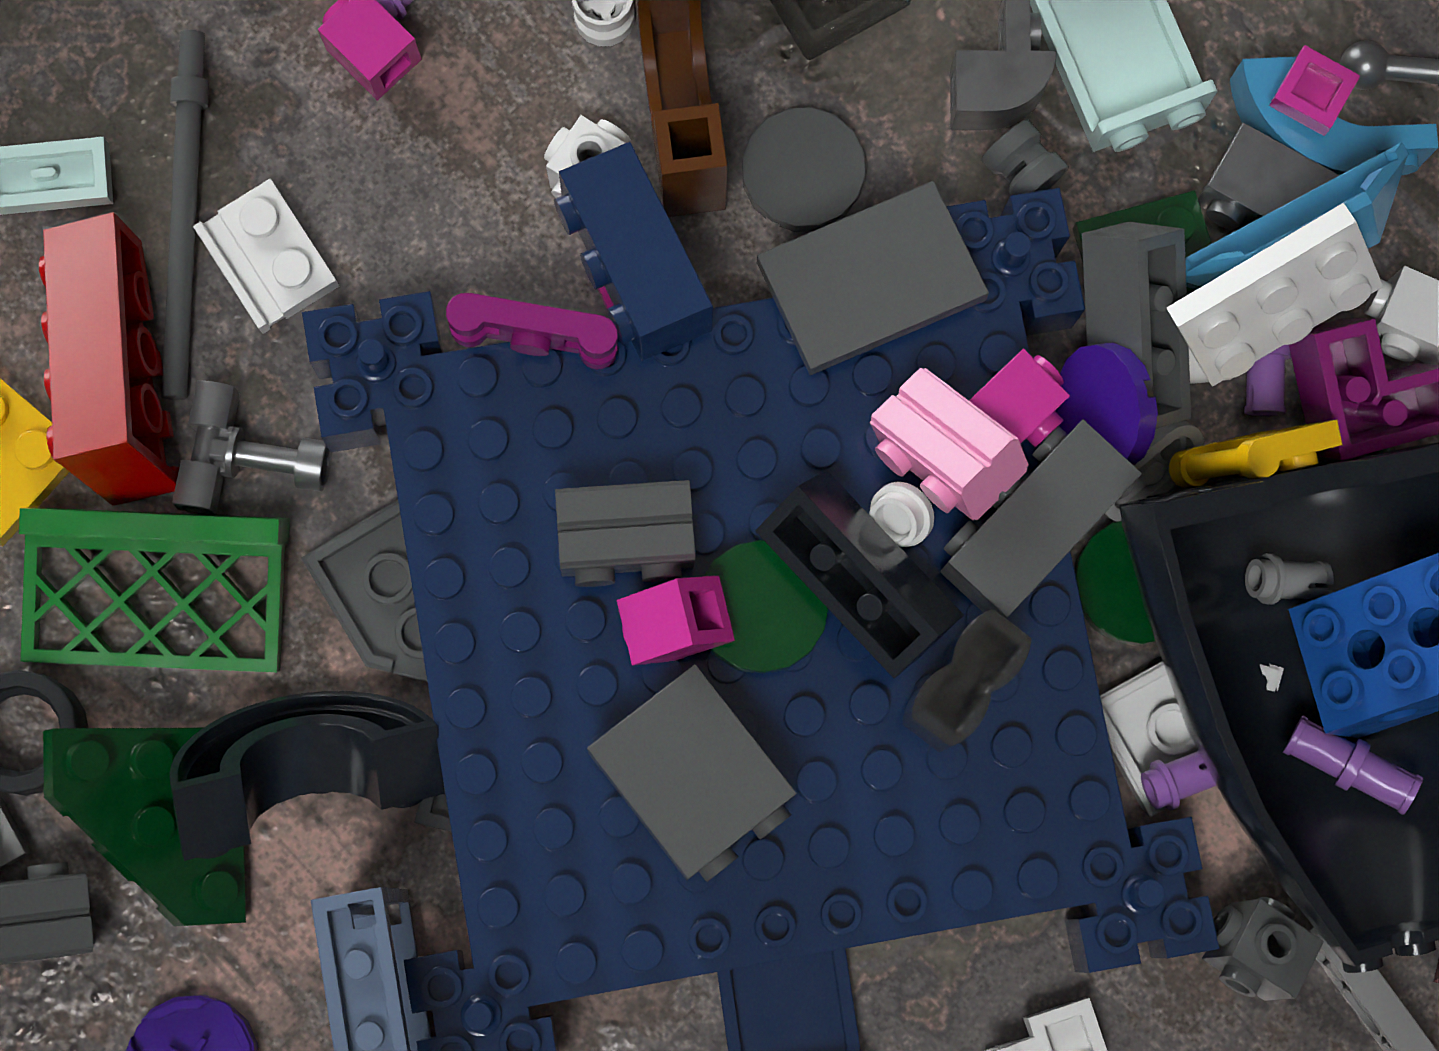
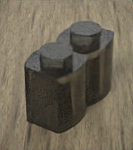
M994 609L978 616L953 640L945 655L942 668L930 676L914 692L906 706L902 724L939 753L950 749L966 739L983 720L988 710L991 694L1010 682L1024 665L1030 651L1031 637Z

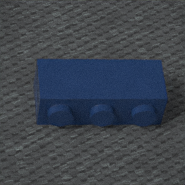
M631 142L560 170L561 196L554 199L557 214L567 234L571 235L578 232L587 251L580 253V257L592 286L595 290L605 286L614 306L607 308V313L617 329V338L620 343L624 345L632 341L640 360L643 361L711 332L713 305Z

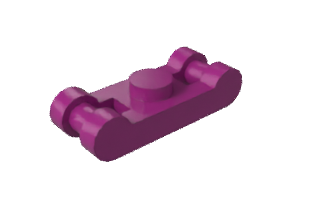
M460 293L454 296L446 307V318L451 335L459 345L464 347L478 346L486 338L511 342L510 348L512 350L532 356H547L550 349L578 353L582 362L593 369L609 367L617 356V329L609 318L601 315L474 293Z

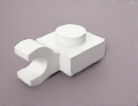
M1084 997L1023 1017L1029 1037L984 1050L1107 1051L1090 998Z

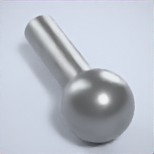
M1364 40L1352 44L1345 50L1340 60V65L1360 75L1354 87L1356 89H1373L1384 80L1439 85V59L1388 55L1387 51L1380 44L1373 41Z

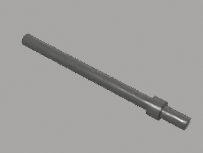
M183 30L180 32L178 76L171 79L170 105L176 108L161 390V398L169 400L187 399L195 229L193 226L196 224L201 110L208 108L209 81L203 79L205 33L197 30Z

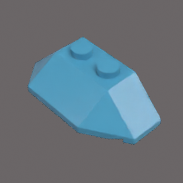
M1402 142L1186 257V287L1195 290L1201 288L1342 203L1345 204L1356 220L1367 248L1369 249L1380 243L1408 156Z

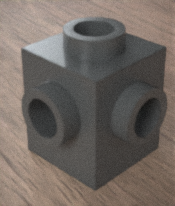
M1259 897V899L1230 903L1219 911L1213 919L1219 949L1205 951L1202 959L1221 971L1219 979L1223 984L1242 995L1249 997L1257 995L1264 1001L1296 999L1324 941L1294 922L1295 914L1290 908L1274 899Z

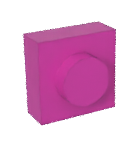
M1304 45L1269 106L1325 136L1333 126L1360 75Z

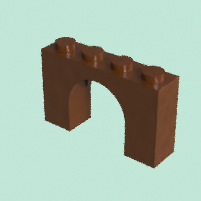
M634 0L662 206L668 217L726 210L727 160L719 104H712L703 38L701 0Z

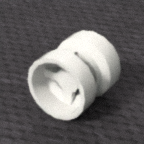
M572 0L575 25L579 34L587 42L597 46H613L622 42L631 33L635 23L634 0Z

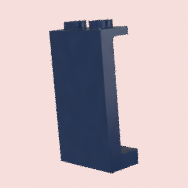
M846 949L717 972L728 1051H861Z

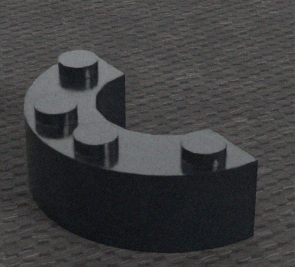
M354 691L308 692L273 698L241 708L213 721L193 735L181 747L170 769V786L184 861L198 857L204 859L216 858L226 854L230 849L251 844L250 829L257 818L274 805L300 795L326 794L330 792L351 793L369 799L378 808L384 810L392 807H412L422 802L423 799L445 794L437 738H439L437 724L422 710L401 700L373 693Z

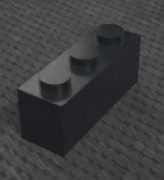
M827 470L797 486L755 530L894 679L918 660L964 616Z

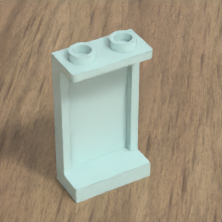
M1030 0L1033 13H1040L1041 32L1049 50L1056 51V67L1093 152L1111 145L1115 152L1124 151L1145 141L1149 137L1148 131L1167 124L1170 125L1171 130L1182 129L1206 116L1205 110L1218 91L1213 80L1202 82L1167 0Z

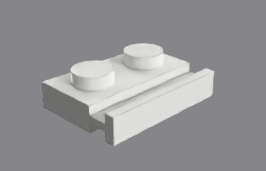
M268 179L218 210V215L205 223L200 221L193 226L262 334L269 331L270 326L285 317L286 319L290 318L339 287L335 277L271 179Z

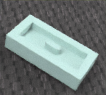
M104 137L0 147V215L113 204L110 147Z

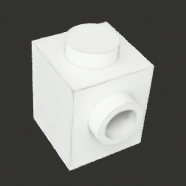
M1403 266L1388 281L1381 279L1384 287L1369 296L1364 314L1376 320L1383 353L1401 361L1412 362L1417 359L1426 364L1436 365L1439 363V280Z

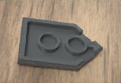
M397 500L301 557L366 667L427 681L403 527Z

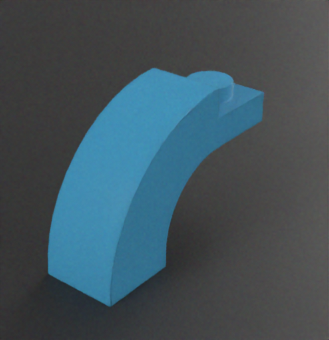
M1296 57L1242 59L1230 78L1233 101L1242 124L1249 125L1338 175L1353 169L1401 142L1408 152L1402 175L1416 172L1438 149L1436 124L1362 126L1349 123L1337 117L1329 132L1323 136L1270 107L1269 105Z

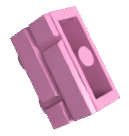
M926 368L917 370L899 388L897 396L892 395L871 415L870 424L880 442L875 447V451L880 459L894 473L901 477L910 470L923 480L920 488L930 501L945 513H949L956 507L971 520H978L999 500V494L1002 491L1007 492L1027 472L1029 464L1019 439Z

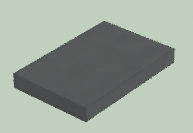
M934 181L757 255L756 263L809 375H813L984 302L989 295Z

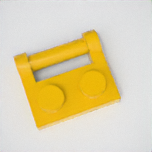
M1330 420L1255 432L1180 450L1170 460L1169 473L1176 485L1188 488L1201 486L1209 478L1239 474V477L1245 476L1249 479H1257L1273 475L1278 468L1279 471H1286L1318 464L1316 451L1342 445L1338 421Z

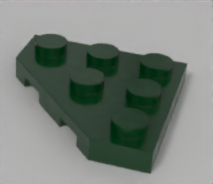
M204 727L52 728L44 730V798L63 817L68 816L94 841L91 845L128 881H134L158 905L156 909L174 927L246 923L244 846L230 849L222 856L209 859L198 857L184 861L181 853L170 786V769L181 747Z

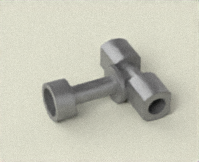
M197 380L188 422L197 431L191 461L181 460L172 504L178 510L196 514L216 515L223 477L235 478L240 466L294 474L296 488L322 492L328 478L331 453L324 441L303 438L298 449L244 441L243 429L234 427L240 393L235 386L213 381Z

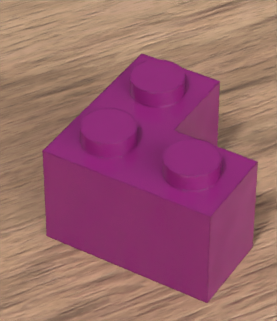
M1342 318L1319 324L1312 328L1305 338L1289 345L1306 424L1330 420L1338 421L1342 445L1316 451L1317 456L1345 460L1439 434V365L1416 363L1386 371L1375 319Z

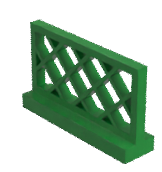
M41 507L20 508L19 534H25L20 662L279 672L281 662L285 544L289 543L290 518ZM43 547L65 548L83 567L59 591L42 574ZM81 549H98L102 551L93 560H90ZM117 550L129 551L147 570L123 594L98 569ZM145 552L167 553L158 562L154 563ZM180 553L194 554L211 572V575L187 597L161 571ZM208 554L231 556L218 566ZM243 556L268 557L267 585L249 600L225 573ZM89 575L114 601L90 624L65 599ZM153 578L178 603L154 627L129 602ZM217 580L242 606L218 630L192 604ZM41 590L50 598L42 607H40ZM267 596L265 617L256 606ZM57 606L80 633L63 649L39 648L40 621ZM120 608L145 634L127 652L113 651L95 632ZM184 611L209 637L191 655L177 654L159 635ZM247 614L266 632L265 658L241 657L223 638ZM88 639L98 651L76 649ZM152 642L161 653H143L140 651ZM215 644L226 656L203 654Z

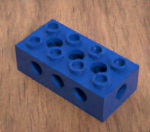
M1439 553L1288 609L1325 734L1358 739L1439 711ZM1385 644V654L1382 661L1380 662V650L1382 646Z

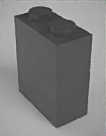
M695 664L587 748L590 757L686 881L699 872L704 880L708 882L738 858V855L731 846L740 838L753 830L761 840L792 815L784 804L797 793Z

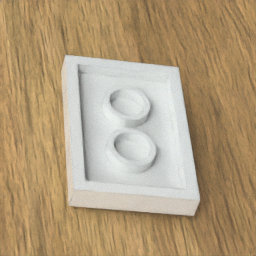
M1342 203L1167 307V310L1213 387L1226 378H1234L1244 374L1254 365L1255 361L1279 347L1302 340L1311 332L1312 328L1339 312L1349 311L1360 306L1373 292L1384 286L1356 220L1345 204Z

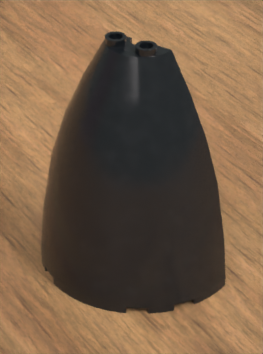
M1439 442L1370 455L1368 453L1345 460H1327L1318 462L1315 465L1292 470L1279 471L1278 469L1273 475L1265 478L1249 479L1241 476L1206 483L1197 487L1147 496L1146 499L1120 504L1122 527L1144 610L1187 730L1230 812L1281 887L1340 958L1344 972L1361 973L1379 969L1384 966L1383 957L1393 955V948L1398 956H1417L1435 951V941L1439 940V711L1358 738L1371 744L1370 752L1415 775L1418 774L1423 777L1421 786L1404 815L1352 786L1347 791L1334 785L1335 777L1292 755L1283 753L1302 715L1323 727L1288 610L1312 600L1280 599L1273 605L1263 604L1257 598L1249 595L1245 585V574L1249 563L1253 559H1259L1265 553L1277 554L1282 560L1314 562L1322 560L1331 566L1334 584L1315 583V586L1317 588H1329L1332 590L1331 593L1439 553ZM1385 644L1382 646L1380 650V662L1382 661L1385 654ZM1260 664L1269 667V664L1284 668L1278 691L1277 688L1275 692L1267 690V679L1262 674ZM1341 736L1354 744L1358 740L1357 738Z

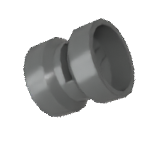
M1029 119L1020 122L1005 133L986 151L981 159L992 174L1002 175L1010 184L1009 194L1011 196L1049 190L1069 169L1067 163L1057 152H1048L1041 144V133Z

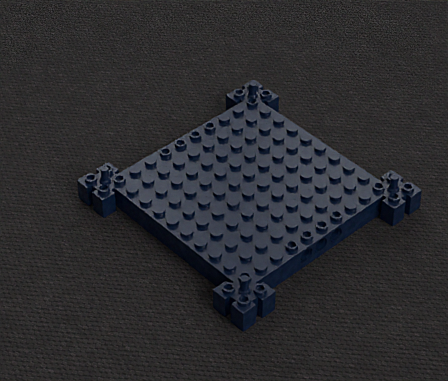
M1060 188L1012 195L1009 197L1001 215L989 218L986 200L946 206L989 292L987 300L813 375H809L773 298L713 308L711 332L643 361L640 360L632 341L622 345L617 338L616 359L609 367L604 369H593L586 366L578 353L550 349L547 356L522 354L510 348L511 342L443 353L437 313L430 291L379 299L382 318L360 321L354 304L302 312L309 362L319 380L332 378L333 384L314 387L321 438L330 453L380 445L378 426L386 425L433 719L438 727L439 738H437L474 968L465 969L462 950L403 960L412 1014L432 1010L436 1036L416 1041L418 1051H559L553 1015L533 1018L532 1006L1080 905L1083 917L1065 920L1075 972L1092 973L1141 964L1137 943L1148 942L1151 958L1168 959L1219 949L1209 897L1188 898L1183 874L1203 869L1192 817L1127 829L1070 551L1008 618L997 626L940 573L952 558L943 548L971 519L956 507L949 513H945L930 501L934 511V525L930 534L917 545L900 548L964 616L895 679L829 609L825 630L810 654L787 670L764 674L739 671L717 658L711 649L676 661L632 665L628 646L623 637V625L617 600L665 582H643L642 571L615 573V583L611 585L579 587L575 586V576H561L555 489L689 480L695 564L694 568H682V578L703 577L714 559L733 546L763 540L755 530L797 486L826 470L868 514L874 495L889 483L905 482L922 491L920 484L923 480L910 470L903 477L897 475L877 455L875 447L880 442L870 424L871 415L892 395L897 396L899 388L920 368L928 369L969 401L1023 348L1030 354L1026 336L1071 329L1085 311L1076 262L1056 263L1055 259L1070 237ZM1046 438L1036 447L1027 439L1021 443L1029 464L1027 472L1021 477L1023 481L1041 464L1032 454ZM992 506L978 520L974 519L971 521L981 528L997 510ZM694 664L797 793L784 804L792 815L761 840L753 830L740 838L731 846L738 855V858L708 882L704 880L699 872L686 881L587 751L591 744Z

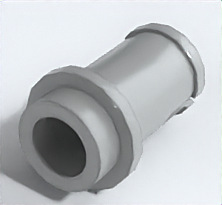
M1265 553L1259 559H1253L1249 563L1245 574V585L1249 595L1268 605H1273L1280 599L1315 600L1332 592L1329 588H1317L1315 583L1334 584L1332 568L1326 561L1282 560L1277 554Z

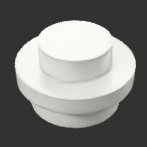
M905 482L889 483L881 488L871 501L869 515L899 547L919 544L930 534L933 528L934 511L926 495L911 484Z

